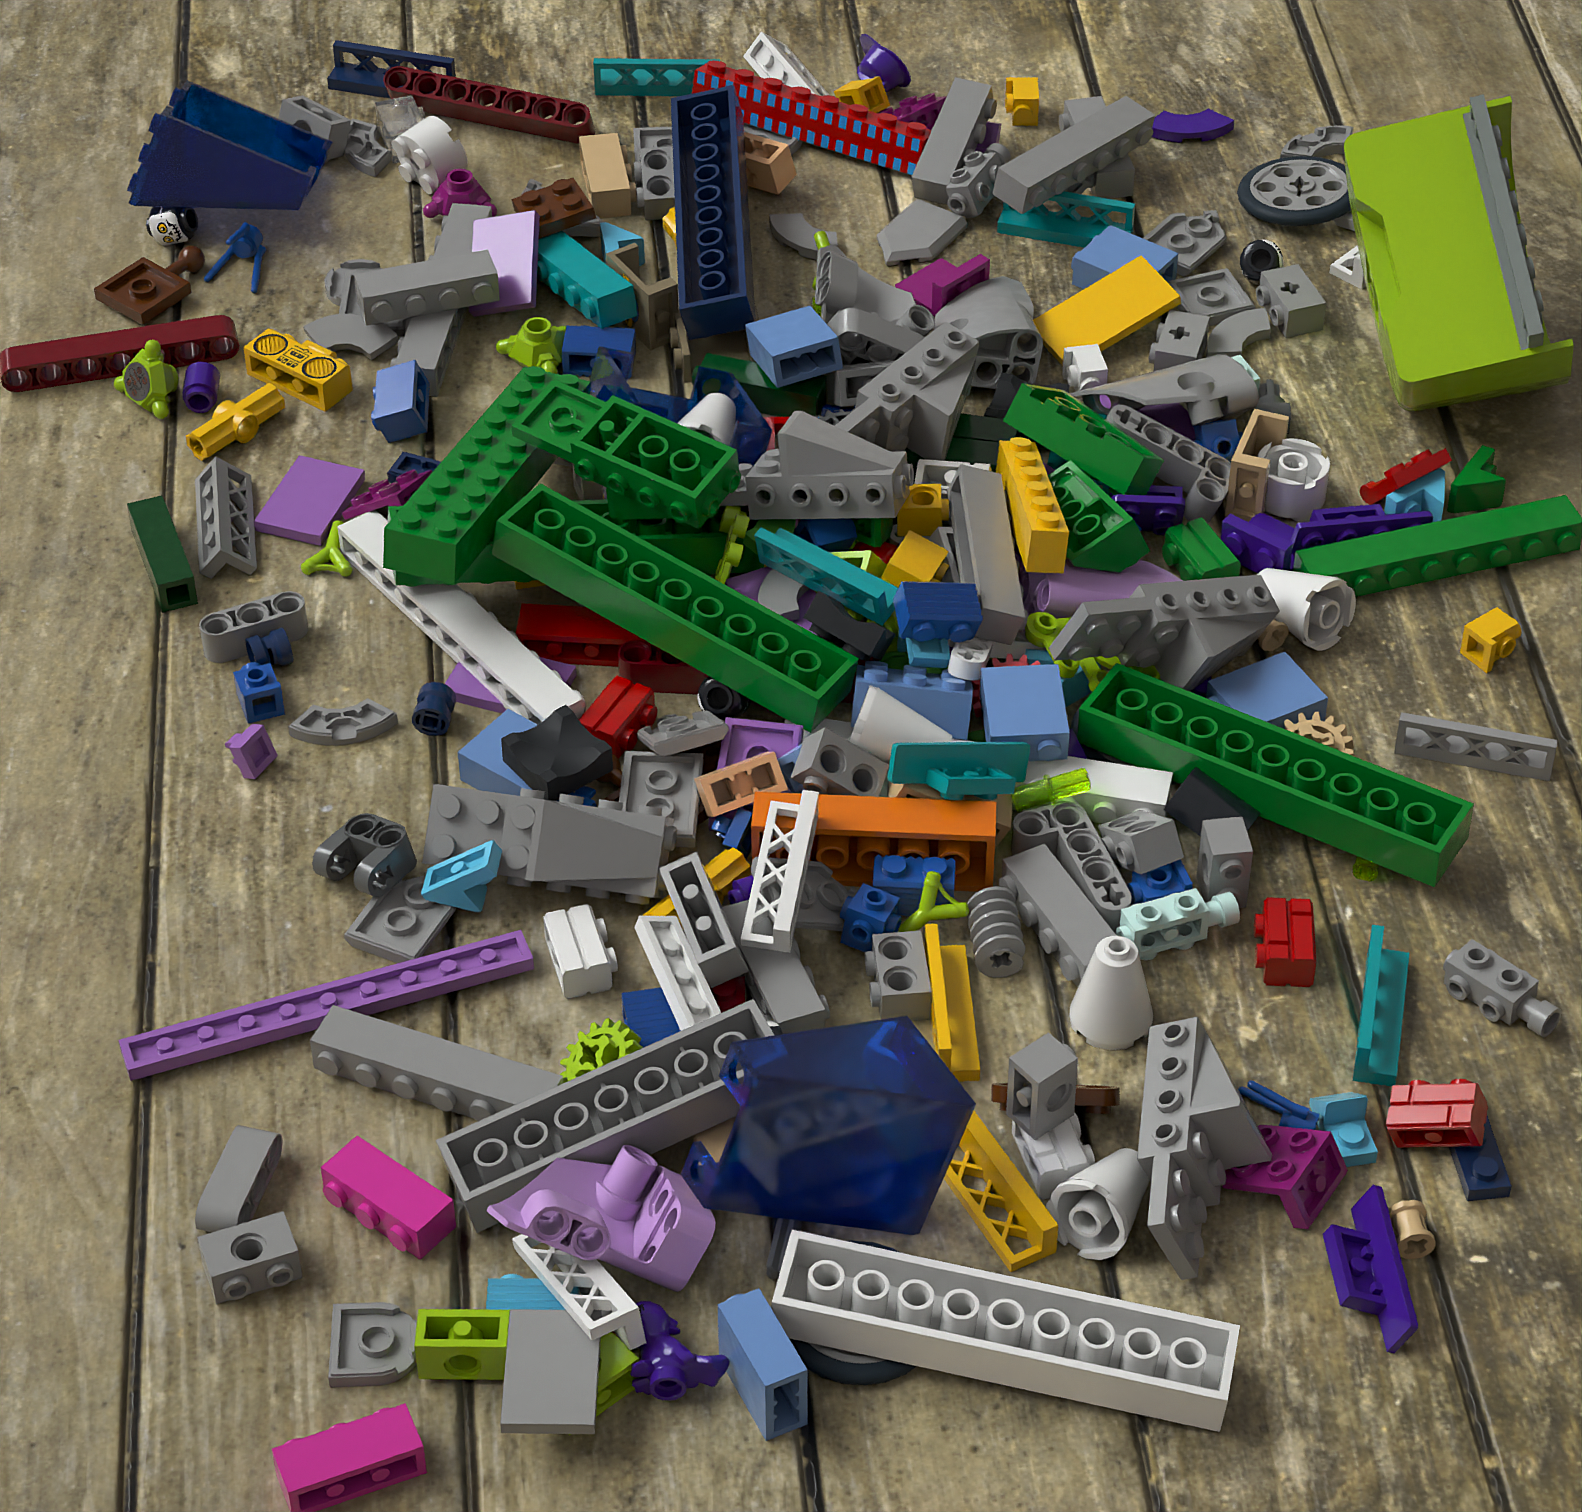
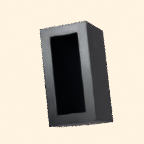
M1197 767L1191 771L1163 809L1200 837L1203 820L1243 817L1248 832L1260 815L1258 810Z

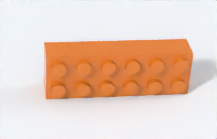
M754 792L751 823L752 860L755 857H759L770 802L778 801L800 805L802 793ZM819 794V817L809 861L822 862L833 871L831 877L843 886L861 887L864 883L873 887L874 857L878 854L882 857L885 855H897L906 858L912 856L915 859L919 856L922 859L926 857H938L941 859L944 857L946 860L953 858L956 861L954 891L978 892L982 889L993 887L997 802ZM777 815L776 825L785 835L795 828L797 818ZM774 835L772 838V842L777 839ZM782 847L771 853L768 858L788 859L789 853Z

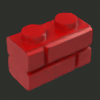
M617 675L580 717L579 721L593 736L609 744L612 747V754L619 759L625 751H632L638 739L636 734L638 730L645 726L651 727L654 724L658 709L655 706L654 692L650 687L639 683L634 685L631 680Z
M1267 897L1263 901L1262 914L1255 913L1254 938H1262V944H1256L1255 968L1263 969V983L1266 986H1286V984H1290L1291 987H1311L1314 983L1317 963L1313 902L1310 899L1292 898L1290 901H1287L1286 898Z
M1454 1079L1450 1084H1430L1423 1080H1413L1408 1085L1392 1086L1391 1107L1388 1109L1386 1126L1397 1148L1482 1146L1488 1105L1478 1083H1473L1466 1079Z

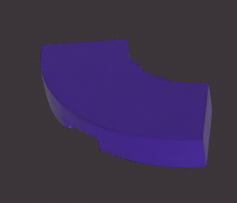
M1209 108L1200 113L1189 115L1163 111L1154 118L1152 137L1181 143L1182 138H1200L1201 142L1208 141L1234 129V120Z

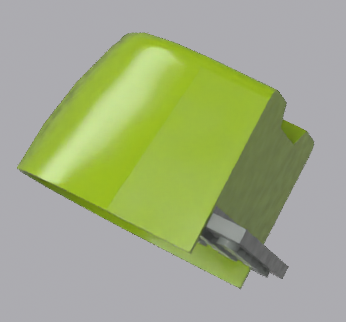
M1484 94L1470 97L1469 106L1349 135L1344 142L1349 201L1370 305L1390 383L1399 406L1404 410H1423L1567 384L1571 377L1573 340L1567 339L1550 343L1542 316L1544 306L1541 292L1536 290L1533 278L1536 276L1531 256L1528 257L1527 238L1524 225L1521 223L1512 165L1511 96L1485 101Z

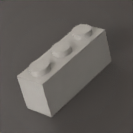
M697 852L659 868L695 959L709 986L713 988L749 972L711 879Z

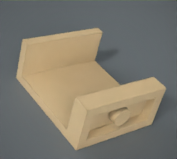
M1258 409L1253 410L1231 460L1226 517L1231 513L1249 522L1256 514H1264L1270 460L1260 458L1258 454L1265 445L1271 442V447L1282 445V439L1287 438L1289 416Z

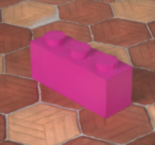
M359 1136L354 1137L321 1166L323 1193L327 1200L335 1207H343L354 1214L366 1228H374L385 1235L392 1245L400 1251L407 1250L421 1260L456 1228L454 1201L452 1198Z
M406 1403L393 1408L380 1409L372 1415L349 1423H339L328 1430L305 1438H295L287 1441L284 1445L272 1448L276 1476L290 1512H316L427 1473L424 1446Z

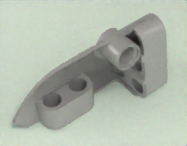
M836 244L822 247L818 250L815 303L821 306V318L838 336L843 365L887 360L896 361L924 339L934 328L935 320L933 315L925 307L915 304L911 292L898 289L876 279L858 267L856 261L847 258Z
M1005 276L988 279L963 291L936 314L933 331L946 321L979 341L971 386L996 389L1001 373L1011 374V371L1018 366L1026 368L1022 374L1016 377L1031 384L1035 383L1043 348V339L1033 321V303L1022 282ZM1025 333L1032 334L1028 342L1017 343L1021 335ZM981 363H992L987 371H976Z
M1220 354L1070 393L1076 399L1082 398L1084 405L1097 414L1108 415L1110 410L1116 405H1126L1138 411L1147 405L1185 402L1192 426L1225 418L1235 419L1256 407L1259 400L1256 384L1248 372L1233 358ZM1100 394L1109 397L1111 401L1110 409L1105 408L1101 404Z

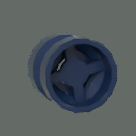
M283 628L272 630L265 637L255 635L245 639L250 662H256L260 665L271 663V666L278 664L281 667L294 662L292 648Z
M440 682L426 683L420 688L417 705L412 715V724L415 729L429 736H438L447 732L451 722V713L456 704V694L453 689Z

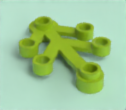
M726 505L718 531L728 535L723 557L719 560L714 579L725 584L726 579H729L732 566L738 567L743 551V545L737 544L735 541L736 537L744 539L750 517H747V512L741 511L740 506Z
M1044 612L1030 614L1025 626V636L1033 645L1046 648L1054 664L1059 665L1060 677H1074L1079 666H1081L1089 680V689L1093 692L1108 673L1106 670H1101L1098 664L1109 669L1116 663L1121 664L1117 656L1104 658L1103 656L1088 657L1079 661L1071 659L1054 661L1049 647L1071 617L1056 619L1053 615ZM1154 665L1145 668L1140 666L1129 667L1161 680Z

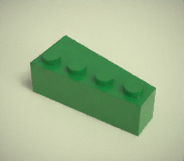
M1022 383L1003 419V422L1066 461L1071 460L1088 477L1108 485V490L1114 495H1146L1164 462L1158 455L1064 390Z

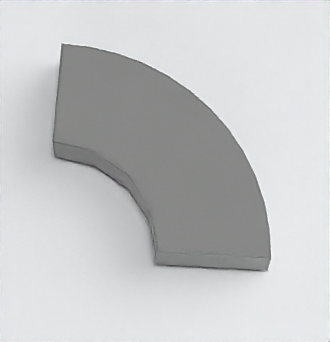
M351 119L345 155L356 169L376 177L392 161L391 151L381 147L377 142L381 136L380 126Z
M1325 126L1316 128L1314 133L1303 137L1299 134L1288 141L1283 147L1280 158L1295 156L1322 158L1333 154H1344V142L1349 135L1353 134L1354 127Z
M802 213L769 214L771 232L784 247L788 245L798 250L800 256L817 260L818 249L814 234L823 230L812 227L807 223ZM825 231L830 245L836 244L838 247L837 232Z
M1266 308L1243 311L1220 322L1212 330L1208 338L1206 357L1218 354L1229 357L1242 355V351L1247 345L1255 341L1269 339L1271 328Z
M359 314L330 315L317 319L303 327L312 342L333 352L337 350H354L363 353L371 360L399 341L398 335L387 325L378 323L366 326L363 316Z
M772 569L760 586L758 603L790 621L799 619L798 599L811 588Z
M367 698L357 705L342 709H326L313 704L292 722L288 728L289 735L295 739L312 744L336 746L358 743L374 738L398 723L396 712Z

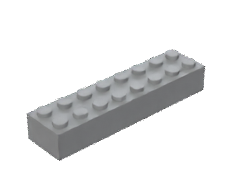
M752 999L437 1139L436 1142L449 1175L476 1233L500 1223L486 1211L489 1205L500 1203L524 1188L557 1157L612 1165L623 1145L634 1146L651 1155L791 1092L796 1088L787 1056L756 1002Z

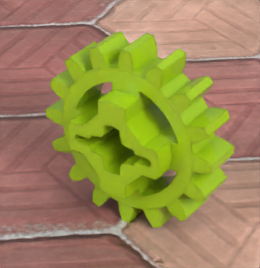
M606 1018L602 1027L596 1022L591 1023L590 1032L587 1035L579 1031L577 1033L579 1041L575 1045L568 1044L566 1047L571 1054L569 1058H564L560 1061V1064L566 1068L560 1074L563 1076V1083L642 1049L643 1047L639 1045L641 1037L620 1020L614 1023L611 1019Z

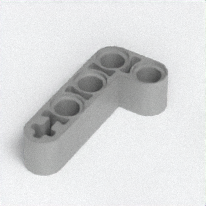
M1126 405L1114 406L1106 420L1162 458L1164 462L1156 477L1173 486L1183 487V491L1187 493L1185 498V518L1191 521L1202 517L1209 523L1228 492L1231 462Z
M1067 801L1017 814L1014 817L1012 828V855L1045 844L1116 934V928L1120 927L1121 909L1131 906V892L1084 808L1077 803Z

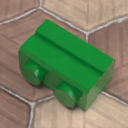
M1202 517L1188 521L1186 525L1182 523L1167 529L1165 544L1162 546V556L1168 566L1173 565L1177 569L1181 580L1237 577L1240 575V561Z

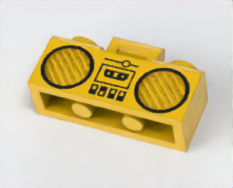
M268 328L243 347L247 375L266 384L271 383L279 390L326 412L353 391L350 365L343 359L337 358L335 352L310 340L300 344L290 334H282Z

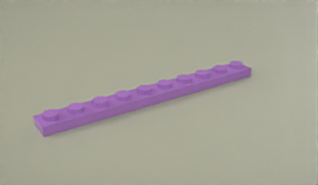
M518 930L141 1033L118 1041L129 1079L132 1081L316 1030L333 1005L364 1015H370L533 970L534 960L522 931Z

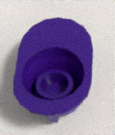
M861 34L860 43L865 56L857 69L859 80L880 76L885 92H889L897 86L908 87L911 82V76L902 60L895 53L881 46L869 35Z

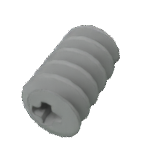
M994 886L976 892L967 903L969 907V914L967 916L968 928L973 943L975 964L981 973L993 978L1013 975L1023 968L1024 963L1022 957L1025 954V944L1023 942V932L1020 929L1021 922L1018 918V908L1015 905L1016 898L1013 892L1005 887Z

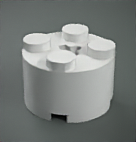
M429 116L391 142L401 163L398 170L403 179L409 183L413 180L418 182L429 195L435 192L440 184L446 180V176L450 171L467 167V156L463 145L459 139L455 142L448 134L452 129L440 118Z
M1282 439V445L1271 447V442L1265 445L1258 454V457L1270 460L1264 513L1292 518L1296 522H1307L1310 520L1312 511L1321 509L1325 503L1330 468L1329 458L1327 456L1325 459L1321 455L1322 449L1306 440Z

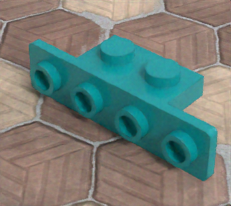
M1025 742L894 743L891 750L887 779L893 784H927L940 791L941 797L950 800H962L964 795H974L981 799L994 800L997 799V794H1014L1015 783L1025 781L1030 745Z

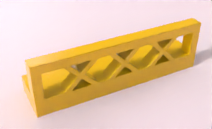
M925 924L924 949L932 991L931 1026L938 1083L980 1081V1062L965 945L940 946L938 924Z
M968 1104L954 1110V1130L925 1141L923 1151L1010 1272L1056 1253L1058 1238L1057 1222L971 1105ZM958 1144L965 1155L961 1162L944 1158L940 1151ZM969 1175L982 1178L987 1184L984 1192L966 1188L962 1183L964 1176ZM990 1205L1005 1209L1009 1214L1007 1221L1002 1222L989 1219L984 1213L986 1206ZM1010 1235L1028 1240L1032 1247L1014 1255L1006 1243Z

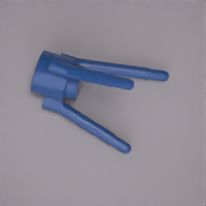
M244 222L239 230L227 239L226 244L230 245V247L204 277V281L209 282L234 254L240 258H249L254 255L251 292L256 293L259 285L262 257L266 252V248L261 245L263 241L261 231L257 227Z
M1252 1080L1248 1081V1088L1239 1087L1238 1090L1241 1095L1282 1114L1279 1126L1316 1129L1320 1114L1310 1111V1108L1296 1104Z

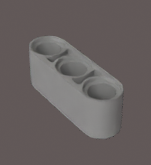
M286 591L206 615L199 623L204 657L214 663H223L247 656L246 638L255 635L265 637L269 635L270 631L279 628L285 630L289 642L303 638L308 632L304 597L297 592Z
M241 1125L235 1127L199 1200L195 1216L197 1229L216 1232L252 1220L280 1160L283 1145L281 1134Z

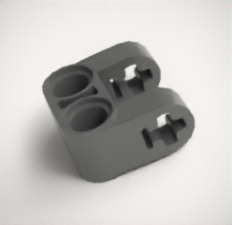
M369 813L359 814L349 819L344 826L333 833L316 849L312 861L313 870L316 874L333 881H340L356 868L354 873L355 887L357 890L374 897H382L389 892L417 864V859L405 827Z

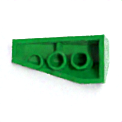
M1071 460L1048 475L1069 530L1066 559L1073 566L1121 572L1127 567L1133 566L1140 558L1151 552L1134 519Z

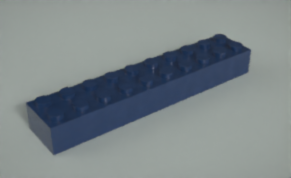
M731 85L671 98L679 311L689 340L707 338L733 331H742L746 329L745 324L756 321L743 114L735 86Z

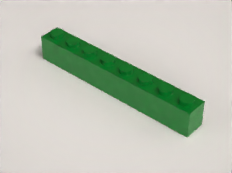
M1566 495L1297 550L1295 551L1293 571L1341 578L1347 582L1348 587L1353 589L1355 597L1580 550L1582 517Z

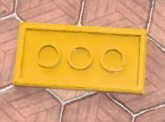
M1140 255L1035 318L1033 321L1043 339V345L1063 366L1064 348L1098 344L1102 352L1180 305L1181 298L1168 282Z

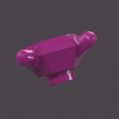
M454 169L447 174L446 180L440 184L431 202L424 206L423 214L427 218H434L439 214L448 216L452 203L491 206L492 217H495L497 215V208L491 204L490 201L492 199L469 170Z

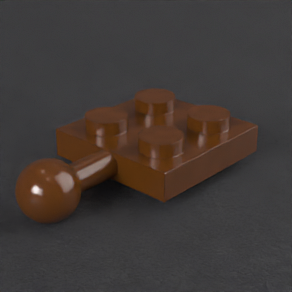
M573 177L557 180L550 186L539 190L526 191L521 196L511 199L516 213L535 210L540 215L539 239L596 219L593 205Z
M187 246L180 251L178 260L166 268L142 257L95 287V298L143 325L192 293L190 282L179 275L185 271L191 273L199 271L205 263L204 253L196 246Z

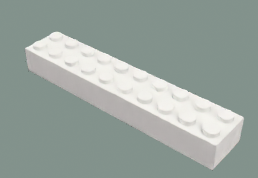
M797 1230L791 1231L771 1305L772 1311L790 1339L1218 1432L1221 1430L1228 1402L1240 1325Z

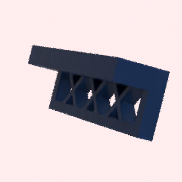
M336 40L333 44L335 67L328 76L327 81L328 89L390 99L383 81L385 73L390 68L401 66L400 64L404 61L411 62L418 70L432 72L430 70L432 66L446 68L447 76L456 77L454 58ZM343 52L352 53L360 62L357 64L345 63ZM373 57L382 58L389 67L386 69L378 68L370 59Z

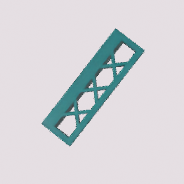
M594 58L595 95L692 94L695 69L706 64L708 61H720V59Z
M1063 191L1061 194H1056L1048 199L1056 201L1062 207L1058 212L1049 211L1042 203L1040 206L1021 214L1003 202V210L997 222V233L1085 248L1096 235L1101 234L1110 225L1133 234L1135 203ZM1079 206H1086L1092 210L1094 215L1083 217L1075 209ZM1112 211L1126 213V223L1113 222L1107 214Z
M761 527L755 533L760 563L816 592L820 591L827 596H831L841 602L843 606L882 626L895 611L893 598L898 589L896 586L782 528H779L773 534Z
M1372 924L1366 958L1353 1081L1392 1087L1396 1084L1410 953L1382 949L1384 926Z

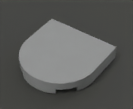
M391 1303L333 1304L328 1374L329 1386H378L395 1382L406 1376L417 1365L414 1348L417 1321L401 1311L399 1306Z

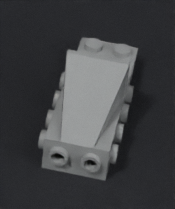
M945 321L858 390L855 410L835 426L890 452H902L907 447L926 460L945 461L966 397L970 394L979 341Z
M794 411L778 432L779 449L766 451L753 467L751 464H739V472L741 473L740 484L733 493L727 495L720 506L748 505L750 520L895 518L910 494L909 486L913 485L914 470L912 464H907L906 451L890 452L808 413Z
M1261 575L1139 584L1129 598L1082 602L1050 645L1049 650L1054 661L1066 659L1079 661L1088 657L1103 656L1104 658H1110L1117 655L1121 664L1126 667L1140 666L1145 668L1154 665L1162 681L1191 692L1234 658L1244 656L1280 610Z
M433 784L422 860L424 864H439L494 840L502 849L497 875L508 876L507 884L531 887L532 881L547 882L546 890L570 893L571 886L585 887L586 896L606 899L610 898V891L626 894V902L649 905L650 897L663 898V892L667 891L659 868L668 864L669 850L673 851L676 843L677 827L673 826L674 818L662 817L663 808L639 805L638 813L622 811V802L599 799L598 807L583 805L584 797L560 794L558 802L544 800L545 791L521 788L520 796Z
M1198 1017L1149 1027L1137 1155L1138 1162L1151 1181L1147 1226L1179 1278L1185 1280L1198 1277L1199 1258L1204 1256V1244L1201 1237L1202 1223H1205L1207 1220L1206 1207L1220 1204L1221 1185H1224L1226 1182L1225 1169L1271 1161L1272 1153L1237 1089L1228 1068Z

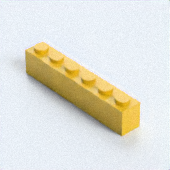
M1021 437L1011 438L1010 441L999 440L996 473L1001 474L1003 488L1007 491L1006 505L1008 513L1011 514L1010 526L1026 572L1064 573L1069 530L1036 443Z

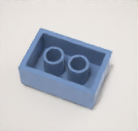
M866 661L865 666L857 665L851 727H854L866 693L871 685L880 688L951 734L952 738L967 740L973 697L972 680L957 678L951 675L948 669L942 670V674L926 673L927 669L925 667L905 665L903 670L888 668V664L884 662Z

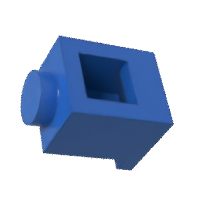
M250 662L245 664L241 670L233 672L236 693L248 724L285 715L281 685L277 681L271 663L260 665L256 662ZM270 696L272 700L271 702L255 706L252 703V700Z
M1181 859L1143 874L1132 871V882L1127 884L1132 896L1131 906L1166 897L1173 893L1191 890L1193 883Z

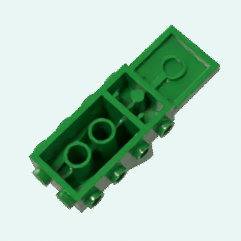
M555 379L548 384L511 425L513 437L573 463L575 474L586 481H593L606 487L609 514L615 520L673 518L679 523H686L699 529L709 517L711 518L717 513L722 501L729 493H733L738 488L741 481L737 449L612 395L605 402Z

